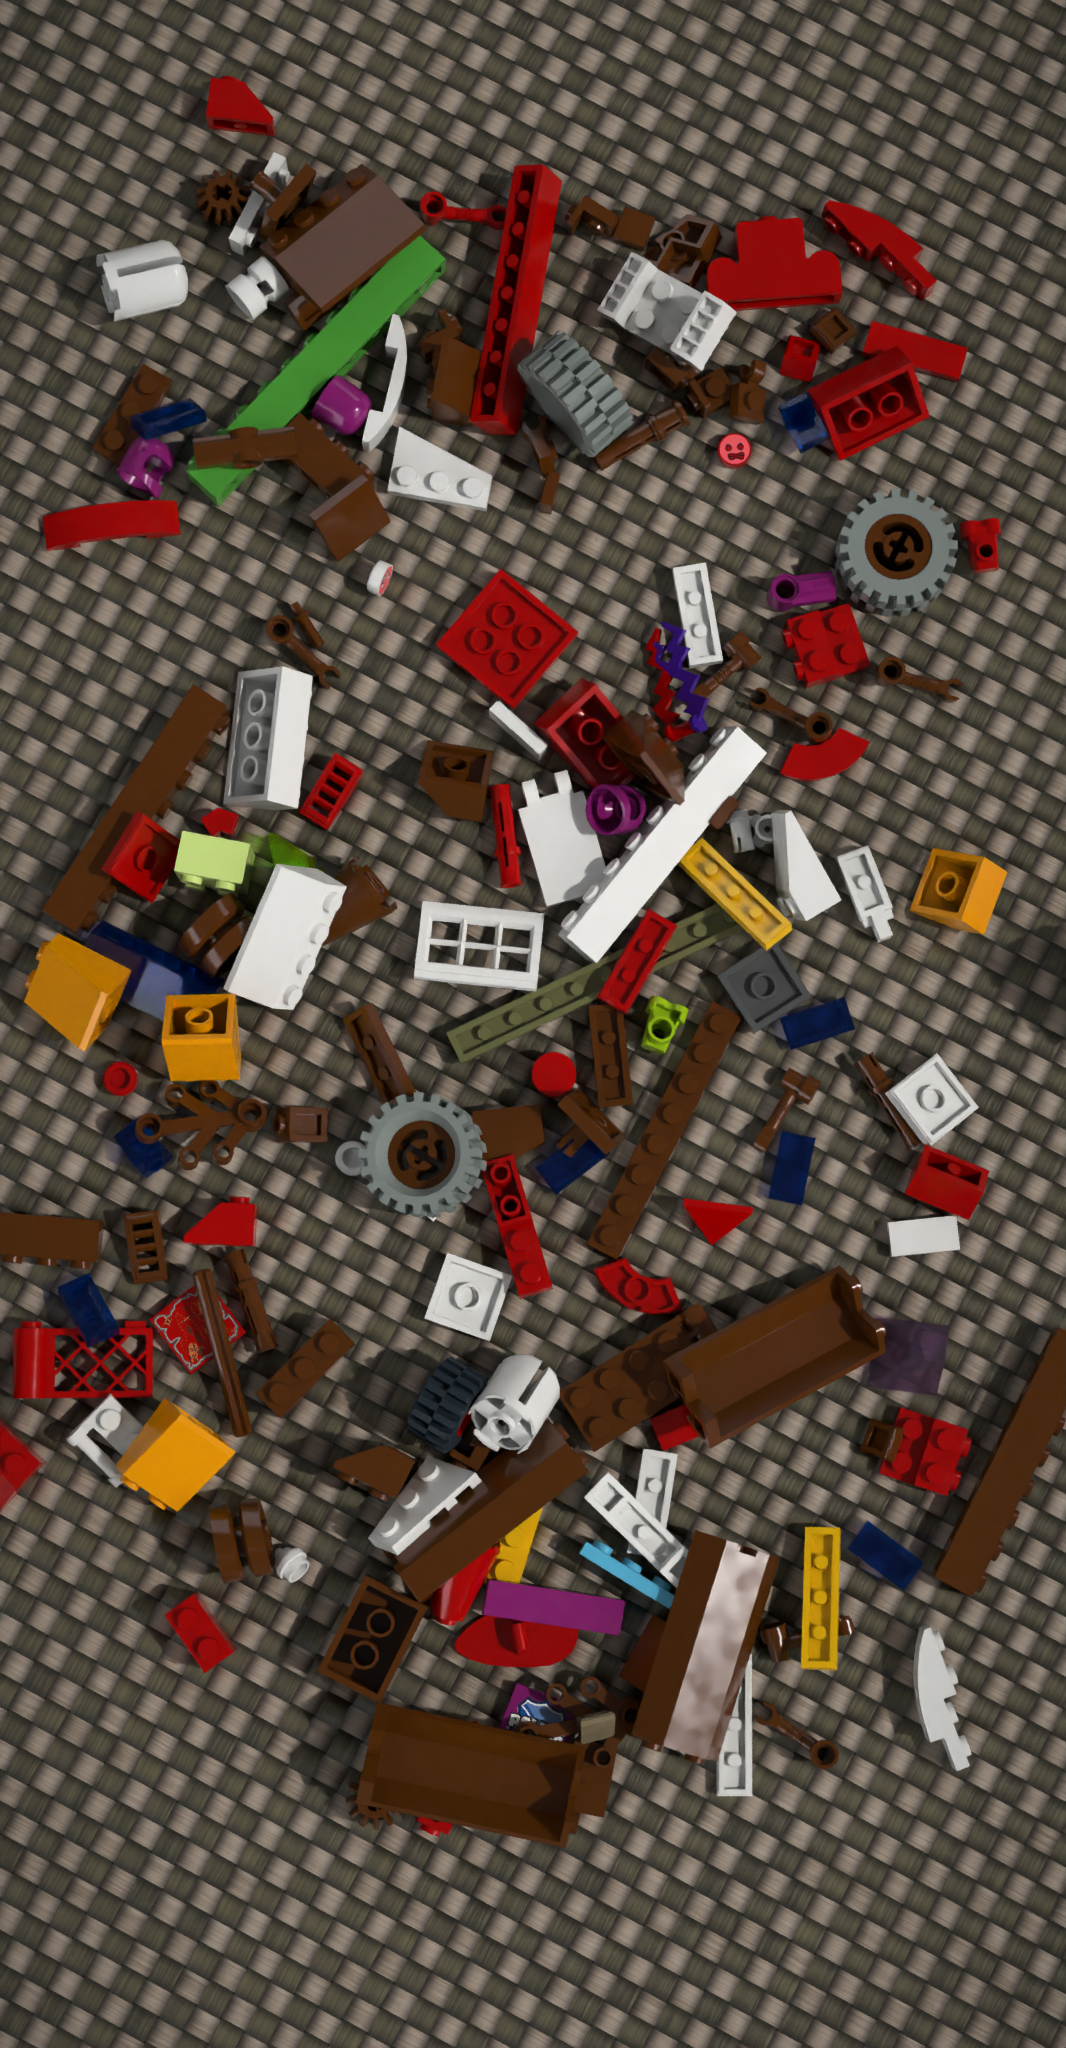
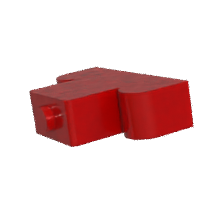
M775 216L760 217L757 221L737 223L734 235L736 263L730 258L721 257L712 261L707 269L705 291L721 299L735 311L839 304L843 293L840 263L835 254L830 251L820 250L813 253L810 258L806 257L803 221L800 218L777 219Z

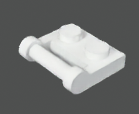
M110 1393L68 1435L66 1440L73 1447L77 1445L109 1476L108 1481L116 1488L123 1483L120 1480L123 1475L116 1468V1463L87 1436V1433L94 1428L123 1456L144 1425Z

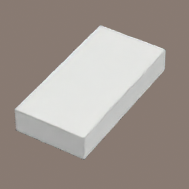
M500 701L494 703L489 709V717L540 761L547 753V743Z
M956 1215L887 1223L890 1257L960 1250Z

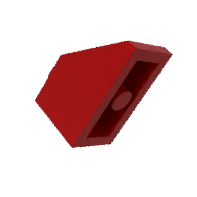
M222 76L220 79L211 78L206 111L209 129L275 136L273 116L244 81H239L232 76Z
M229 1197V1203L220 1202L184 1235L183 1243L192 1245L256 1247L258 1206L250 1204L249 1197Z

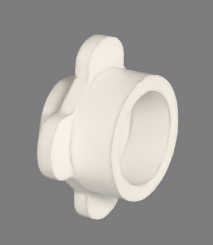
M759 814L753 815L750 825L754 829V845L761 848L765 844L773 843L772 814L763 816ZM765 827H770L771 832L766 833Z

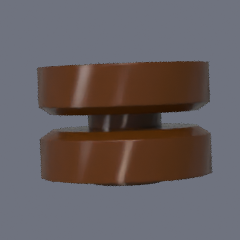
M232 893L223 896L210 906L189 927L178 944L191 958L204 955L200 968L212 980L221 977L233 967L254 915H248L241 918L245 905Z
M259 1497L241 1502L239 1506L240 1524L237 1523L235 1512L229 1504L210 1508L213 1542L219 1570L225 1584L243 1579L245 1574L244 1557L247 1558L249 1569L255 1577L274 1573L272 1538L268 1520L265 1518L264 1509Z

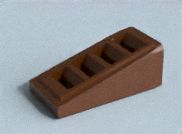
M154 1210L125 1214V1231L134 1285L169 1280L160 1211ZM152 1222L153 1229L135 1231V1224ZM151 1236L155 1238V1243L140 1245L136 1243V1238ZM157 1251L156 1257L138 1259V1252ZM159 1264L158 1271L140 1273L139 1266Z

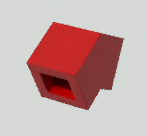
M216 808L200 820L211 836L219 837L223 834L233 838L240 818L236 813Z

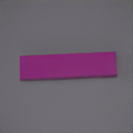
M487 1578L482 1614L620 1636L625 1600Z

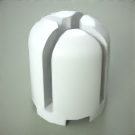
M154 241L96 256L97 267L103 266L105 275H102L103 285L101 289L108 312H114V322L179 307L185 301L188 293V277L185 267L180 264L183 261L180 251L170 241Z
M515 1354L504 1359L472 1405L468 1415L471 1413V1419L476 1427L473 1433L484 1445L498 1452L500 1447L508 1450H519L517 1454L527 1450L559 1399L560 1387L557 1375L550 1367H547L540 1374L536 1382H532L527 1387L540 1367L542 1360L533 1355ZM499 1419L503 1420L501 1425L498 1423Z

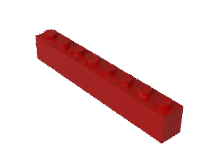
M544 164L514 166L470 415V422L488 435H518L526 384L521 380L519 376L521 374L518 372L517 367L533 351L562 180Z

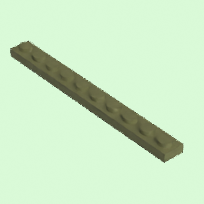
M718 903L675 923L678 925L650 975L745 929ZM625 948L600 959L597 963H591L537 989L536 992L533 991L447 1032L446 1035L460 1064L462 1065L598 1000L597 995Z

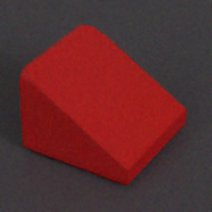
M789 335L779 371L780 374L810 382L815 370L821 343Z

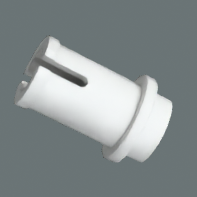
M748 810L734 811L726 821V824H730L734 853L755 850L750 820L753 817L749 816Z

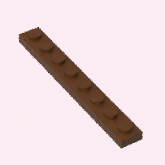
M713 1001L711 1002L586 1245L618 1260L742 1016Z

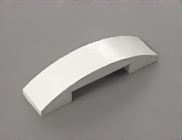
M392 314L385 343L386 357L395 358V363L383 412L369 409L362 438L363 451L371 452L391 428L405 393L408 372L406 339L399 315Z
M607 1471L584 1495V1498L677 1588L688 1550Z

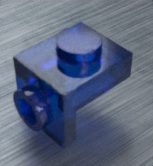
M808 392L799 396H793L778 407L782 422L800 454L830 439L828 430L815 410Z
M135 1119L113 1137L132 1164L144 1177L148 1178L153 1173L161 1170L173 1156L160 1140L153 1144L140 1142L134 1132L137 1121ZM151 1128L142 1129L145 1135L151 1136L154 1134Z

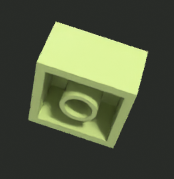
M182 831L174 872L180 882L185 883L184 887L187 889L204 892L205 887L217 889L219 895L225 896L232 893L238 898L239 893L246 895L248 893L255 854L250 843Z

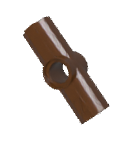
M294 426L259 430L255 427H241L231 430L227 435L193 439L197 470L233 466L237 469H251L262 465L265 461L298 458Z

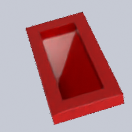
M686 1198L682 1201L683 1210L711 1245L753 1213V1207Z

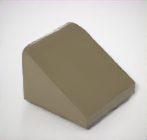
M603 1710L579 1716L575 1719L581 1744L606 1739L615 1734L616 1718L612 1711Z

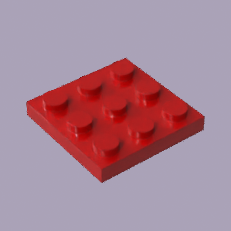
M500 569L437 642L436 648L514 711L578 636V631Z

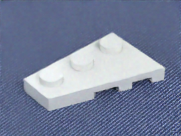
M399 426L387 489L389 495L487 511L492 475Z
M428 1456L368 1539L375 1547L399 1555L430 1527V1519L443 1508L449 1511L458 1503L455 1497L468 1486L474 1489L482 1480L473 1471Z

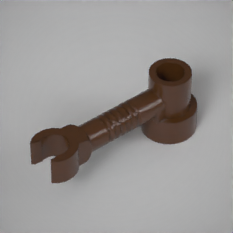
M277 615L267 622L266 635L268 639L275 644H283L319 678V683L323 688L330 690V685L324 681L323 675L327 672H332L336 677L340 678L339 670L334 666H327L294 637L292 622L287 617ZM276 628H282L286 633L279 637L273 631Z
M743 631L739 632L722 647L731 659L694 689L692 693L706 698L738 669L743 667L747 672L761 659L759 654L749 644L751 640Z
M897 657L885 658L879 663L875 673V680L881 686L887 687L901 684L916 689L919 688L920 690L922 689L941 696L948 703H954L959 700L958 697L951 696L948 693V686L960 687L963 684L958 679H950L948 681L936 680L906 672L904 663ZM884 670L890 672L891 678L885 675Z
M756 688V692L766 699L763 704L758 705L749 701V706L753 711H764L779 718L781 717V719L806 731L810 740L816 744L825 742L832 734L833 723L827 714L816 712L806 717L777 702L764 688ZM820 727L825 731L823 733L818 734L815 733L813 730L815 728Z
M789 1068L780 1083V1086L785 1088V1091L774 1108L775 1110H773V1113L757 1136L753 1147L766 1153L795 1099L809 1105L821 1081L811 1075L806 1077Z
M849 1615L839 1618L838 1636L855 1632L852 1618ZM785 1621L770 1623L759 1628L762 1643L767 1644L772 1663L790 1659L792 1657L790 1649L802 1646V1631L789 1635Z
M763 1702L766 1707L772 1710V1717L769 1720H762L759 1716L754 1715L759 1724L770 1725L795 1741V1743H798V1745L800 1744L801 1747L810 1752L811 1760L818 1768L829 1769L837 1763L839 1753L833 1742L829 1740H816L778 1714L772 1703ZM822 1747H827L831 1751V1756L827 1760H822L817 1755L818 1750Z

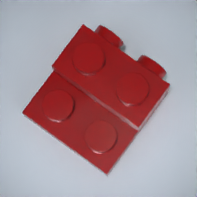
M849 603L822 612L816 610L786 620L785 629L781 631L786 649H792L796 659V661L792 662L794 674L798 681L803 680L806 689L870 668L871 665Z
M899 1407L893 1425L905 1431L894 1463L882 1459L878 1473L947 1496L949 1490H956L961 1477V1471L956 1470L959 1457L966 1458L971 1446L972 1438L966 1437L968 1429Z

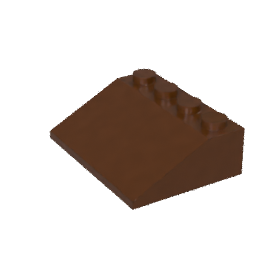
M361 164L357 168L350 170L332 188L325 190L310 206L299 211L280 230L273 232L259 247L266 259L281 274L285 282L325 313L424 233L427 227L376 173Z

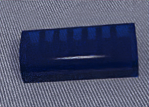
M104 920L91 931L85 946L131 969L132 971L120 1000L161 1021L164 1020L166 995L219 994L225 981L220 977L212 980L201 968Z

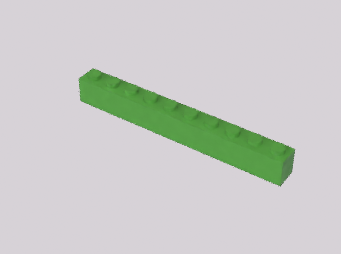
M421 236L417 237L371 275L370 281L364 287L362 285L357 286L350 294L349 302L342 310L339 308L334 310L327 318L326 326L318 334L316 332L312 333L305 340L302 346L304 349L296 357L290 356L280 367L281 373L273 381L267 380L257 391L258 397L250 405L246 403L241 406L235 413V420L227 429L222 427L214 436L227 435L231 430L241 427H255L259 430L284 428L299 413L305 417L314 408L320 395L332 379L337 375L344 377L389 330L392 314L399 315L401 318L446 271V258ZM194 455L188 462L187 466L189 468L186 472L189 480L219 507L255 468L237 469L233 466L197 470Z

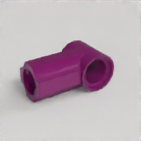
M832 571L797 576L791 574L778 575L773 580L766 594L767 603L777 612H786L792 607L834 602L836 600L835 578L832 575ZM784 587L788 589L791 593V598L783 599L779 597L776 593V588Z

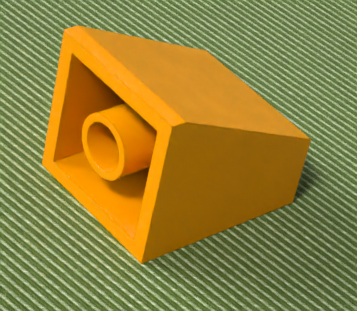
M58 933L50 942L44 941L37 952L36 960L40 962L37 969H33L26 980L25 988L29 990L24 1002L77 1048L86 1051L109 1027L132 970Z
M236 994L166 995L161 1040L170 1080L187 1082L240 1080L241 1048Z
M164 1398L115 1466L123 1475L120 1480L136 1492L141 1487L150 1493L148 1499L163 1510L169 1506L178 1512L228 1462L236 1451L219 1434L167 1398Z

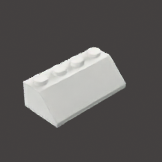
M283 666L238 672L223 800L224 805L266 810L298 809L309 707L312 696V675Z
M276 864L223 989L273 1009L294 1010L302 997V990L309 973L315 967L316 957L322 943L328 937L329 927L336 911L342 904V897L347 886L319 869Z

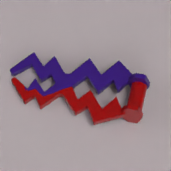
M662 622L661 626L674 635L668 646L658 645L662 630L655 628L645 647V650L653 653L646 664L662 671V675L653 691L662 698L655 705L653 711L666 725L664 728L666 738L676 742L685 736L708 729L706 721L702 716L709 699L692 693L700 675L686 671L681 666L690 650L688 647L679 646L687 630L667 622ZM665 650L673 654L669 662L661 660ZM673 678L684 682L678 694L676 691L667 688ZM675 696L676 699L689 703L683 712L692 715L689 721L679 725H675V722L681 714L668 710Z

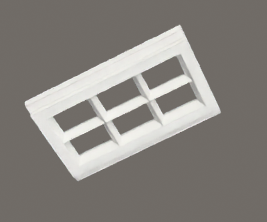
M423 901L414 979L536 992L545 913ZM433 921L460 923L458 941L431 938ZM467 925L496 927L494 944L466 942ZM503 928L530 931L529 948L501 945ZM430 944L457 947L456 964L428 962ZM465 948L493 951L491 968L463 965ZM500 951L528 954L526 972L499 969Z

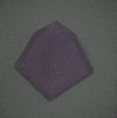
M877 1318L886 1330V1337H884L886 1353L870 1361L867 1387L936 1396L945 1363L949 1326Z

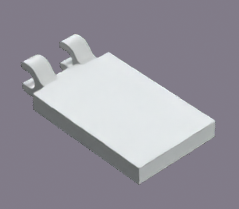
M567 770L554 773L553 778L558 793L541 798L539 797L535 779L521 783L527 807L518 809V814L546 908L582 898L592 885H598L606 876L603 873L606 866L596 832L591 828L586 817L585 809L587 802L584 792L573 793Z

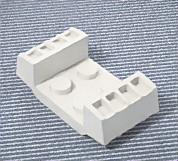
M631 252L597 309L604 318L700 371L704 369L706 362L711 357L724 332L728 329L733 317L737 314L734 309L721 299L705 290L701 293L658 270L649 260L634 252Z

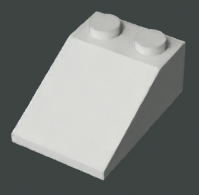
M777 810L773 812L776 890L780 896L776 900L786 917L791 915L792 919L808 921L840 902L841 898L792 811Z

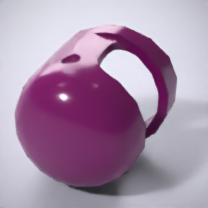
M337 375L320 395L313 408L311 417L323 422L341 435H352L358 432L366 423L369 409H371V401L368 395L341 375Z
M142 436L132 442L115 472L130 486L158 499L163 491L159 482L167 472L173 470L175 457L172 450L162 441L153 437ZM149 463L155 464L156 467L146 474Z
M612 784L596 786L587 799L585 809L591 828L603 835L633 832L641 826L647 810L642 794L634 787L627 785L615 786Z

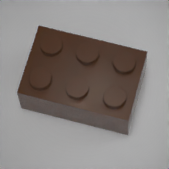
M366 1573L317 1672L381 1703L429 1604L425 1602L423 1604L419 1603L415 1597Z

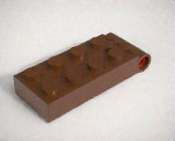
M700 1302L560 1390L561 1401L594 1452L681 1397L680 1395L675 1397L669 1386L663 1360L675 1354L678 1350H683L718 1331Z

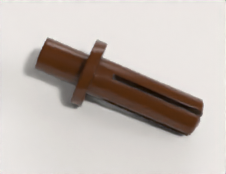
M298 601L290 605L289 607L296 617L292 622L294 624L299 623L314 649L323 646L324 641L308 617L311 614L310 611L304 612Z

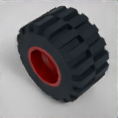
M452 1356L445 1359L434 1369L420 1390L408 1417V1433L444 1454L455 1448L473 1423L471 1413L469 1415L468 1413L477 1397L487 1386L488 1377Z

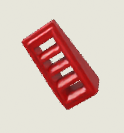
M334 753L304 802L299 814L328 831L364 776L363 770L337 753ZM339 768L350 775L349 781L334 773L335 770ZM329 779L344 788L342 793L327 785ZM323 791L337 800L336 803L332 805L319 796L320 793ZM316 803L330 813L325 817L311 807Z

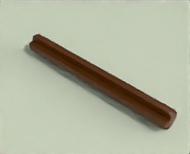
M201 1269L193 1273L199 1302L235 1437H244L252 1433V1427L210 1269Z

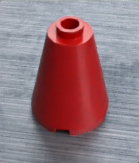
M500 1541L433 1592V1596L430 1597V1612L436 1616L435 1620L437 1622L453 1626L456 1622L465 1619L500 1552Z

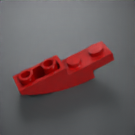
M831 200L824 205L821 217L825 227L832 234L836 235L838 233L846 241L848 250L855 257H862L868 263L873 257L878 255L881 265L889 272L894 271L902 279L904 288L913 296L917 294L924 300L933 292L937 280L918 262L923 248L909 235L882 217L862 208Z
M513 1154L487 1161L486 1171H482L519 1298L522 1299L552 1290V1283Z

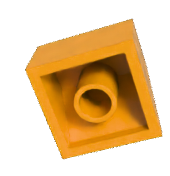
M933 848L909 910L954 929L984 935L1008 872L986 857Z

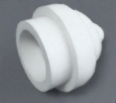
M286 1547L275 1550L274 1566L277 1575L282 1580L287 1579L290 1583H293L306 1573L310 1562L306 1559L307 1555L302 1549Z

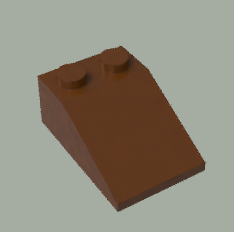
M631 710L602 737L641 787L680 806L685 801L684 768L683 764L676 757L679 754L678 749L667 738L664 740L657 733L660 727L649 714L641 715Z

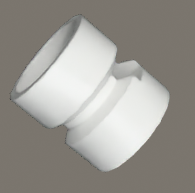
M263 256L247 267V275L239 274L226 285V290L233 301L251 320H254L267 309L268 301L276 302L289 291V287L281 274ZM260 283L262 287L258 288L257 284Z

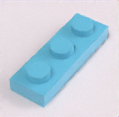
M597 1539L594 1540L593 1544L585 1540L578 1552L580 1555L670 1609L675 1596L670 1592L673 1587L671 1584L656 1575L651 1581L640 1574L643 1567L625 1557L623 1562H620L610 1555L613 1551L611 1547Z

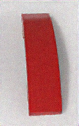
M172 500L105 503L61 511L43 517L47 551L81 547L80 543L147 536V539L181 535L177 501Z

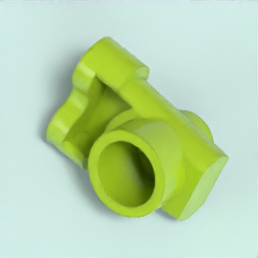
M652 995L645 1010L649 1016L641 1047L659 1055H664L678 1025H684L689 1010L683 1005L670 1003L662 997ZM652 1032L661 1033L663 1039L655 1037Z

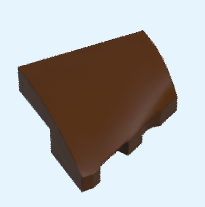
M687 214L675 224L672 230L655 239L657 245L642 257L649 260L658 270L694 289L719 245L722 235L715 221Z
M540 1104L472 1111L473 1123L479 1126L483 1134L480 1135V1139L486 1143L487 1153H482V1160L486 1162L513 1154L516 1162L520 1159L521 1155L529 1150H535L546 1143L543 1109ZM480 1170L479 1179L484 1180L482 1170Z

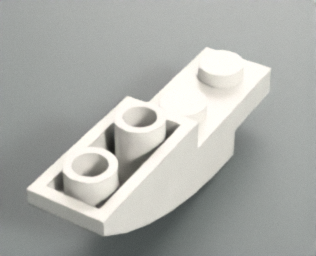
M924 1625L919 1628L913 1662V1682L919 1719L926 1740L932 1743L941 1739L952 1768L959 1771L970 1766L967 1757L972 1755L965 1736L958 1737L954 1723L959 1721L952 1703H945L944 1701L945 1698L957 1694L954 1685L958 1683V1679L951 1663L947 1665L944 1663L941 1651L945 1650V1646L938 1630L932 1632L931 1627Z

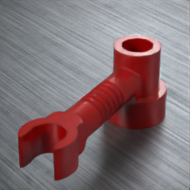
M434 191L426 193L421 198L419 206L421 219L428 226L438 224L441 219L465 220L489 225L494 230L503 229L504 222L495 221L492 215L496 213L505 214L507 209L502 205H494L491 208L483 209L455 208L447 206L445 197ZM428 210H433L436 213H430Z

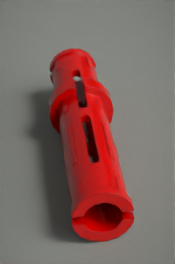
M509 784L493 785L489 787L497 847L494 850V858L498 859L501 888H515L522 885L518 861L521 850L516 845Z

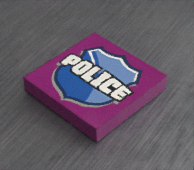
M516 1682L499 1728L512 1731L518 1722L524 1720L531 1721L539 1726L575 1719L576 1717L560 1705L549 1703L543 1692ZM550 1695L552 1700H558V1698ZM526 1729L523 1731V1734L534 1736V1733L531 1729ZM572 1734L550 1739L569 1743Z

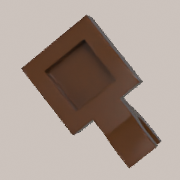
M753 360L751 366L739 365L740 382L733 384L731 388L730 418L754 425L764 422L766 390L758 388L765 375V362Z
M541 415L538 416V428H528L525 421L521 422L519 427L522 437L531 446L533 457L544 479L549 471L555 472L554 460L558 459V454L553 441H546L545 439L548 434V427L545 416Z

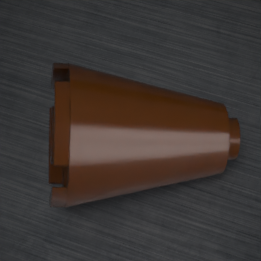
M354 855L334 878L347 886L342 897V904L336 911L329 927L328 937L322 943V946L383 918L397 909L396 902L389 905L386 898L390 895V892L367 864L362 868L356 864L360 860L358 856Z

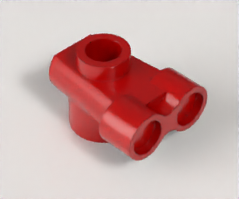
M999 518L960 523L961 540L967 542L969 550L968 563L974 570V573L999 570L997 536L1001 535ZM980 550L987 551L990 556L983 557L980 554Z

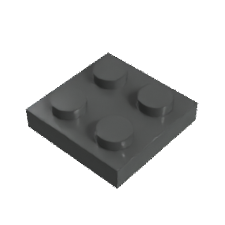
M777 943L767 951L761 947L716 977L753 1034L812 997Z

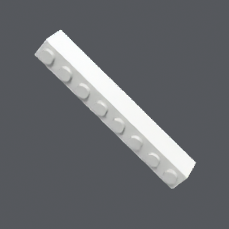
M738 726L722 727L712 736L710 748L705 754L701 753L696 756L688 767L691 771L684 778L685 801L679 806L666 800L662 807L660 805L655 807L646 818L648 824L641 833L636 832L628 839L625 844L627 850L619 859H613L607 865L603 872L606 876L598 885H592L582 897L584 903L577 911H571L562 921L561 927L563 929L559 932L558 936L587 961L597 963L707 828L710 824L709 820L729 796L732 797L766 755V752Z

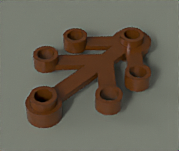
M203 1080L198 1091L199 1097L205 1102L217 1101L229 1110L218 1113L187 1093L184 1086L174 1083L166 1089V1103L172 1107L182 1106L196 1116L162 1121L157 1115L146 1113L137 1119L134 1132L140 1142L153 1144L164 1135L199 1131L190 1145L180 1151L178 1157V1164L182 1169L193 1170L199 1163L200 1154L219 1128L233 1126L224 1142L217 1143L212 1151L213 1161L218 1165H226L232 1160L234 1149L246 1132L259 1131L267 1121L265 1106L256 1099L240 1101L222 1089L216 1080ZM207 1086L212 1087L215 1093L207 1094L203 1088ZM177 1091L182 1097L174 1099L169 1093ZM251 1113L256 1119L253 1121L246 1120L244 1114ZM151 1128L154 1134L151 1136L145 1135L142 1129ZM224 1149L228 1152L229 1156L225 1158L220 1157L217 1151ZM190 1154L195 1158V1161L188 1163L183 1159V1156Z
M586 1676L579 1682L580 1693L587 1698L598 1700L611 1710L616 1718L614 1736L606 1738L603 1745L595 1748L591 1754L592 1763L598 1768L606 1769L612 1765L614 1761L613 1753L626 1733H632L641 1701L632 1697L620 1700L601 1687V1683L597 1678ZM589 1680L594 1681L596 1685L595 1691L591 1694H587L584 1690V1685ZM551 1683L546 1687L544 1692L546 1700L551 1704L560 1705L575 1717L595 1713L570 1696L562 1684ZM554 1687H559L562 1692L558 1700H552L550 1697V1691ZM628 1709H633L636 1712V1718L632 1722H627L624 1717ZM575 1719L539 1726L531 1721L524 1720L518 1722L512 1730L523 1733L524 1730L531 1729L534 1736L547 1739L578 1733ZM577 1736L574 1742L572 1743L575 1745L586 1747V1749L590 1745V1743L581 1744L579 1736ZM600 1751H606L608 1754V1760L604 1764L597 1762V1754Z

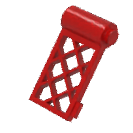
M25 1321L20 1322V1328L13 1329L12 1399L106 1398L110 1393L115 1398L153 1397V1328H146V1321H125V1328H41V1322ZM70 1335L80 1346L64 1360L55 1351V1336ZM76 1335L90 1336L82 1342ZM96 1335H105L115 1345L101 1360L86 1346ZM111 1335L125 1336L117 1342ZM131 1335H146V1350L135 1360L121 1345ZM82 1349L97 1362L84 1377L68 1364ZM117 1349L132 1362L119 1377L104 1364ZM145 1355L146 1370L138 1363ZM55 1356L62 1362L56 1370ZM66 1366L80 1381L70 1391H55V1376ZM100 1366L115 1380L105 1391H96L86 1381ZM136 1366L146 1375V1390L131 1391L121 1379ZM118 1383L125 1391L110 1390ZM84 1384L90 1391L76 1390Z

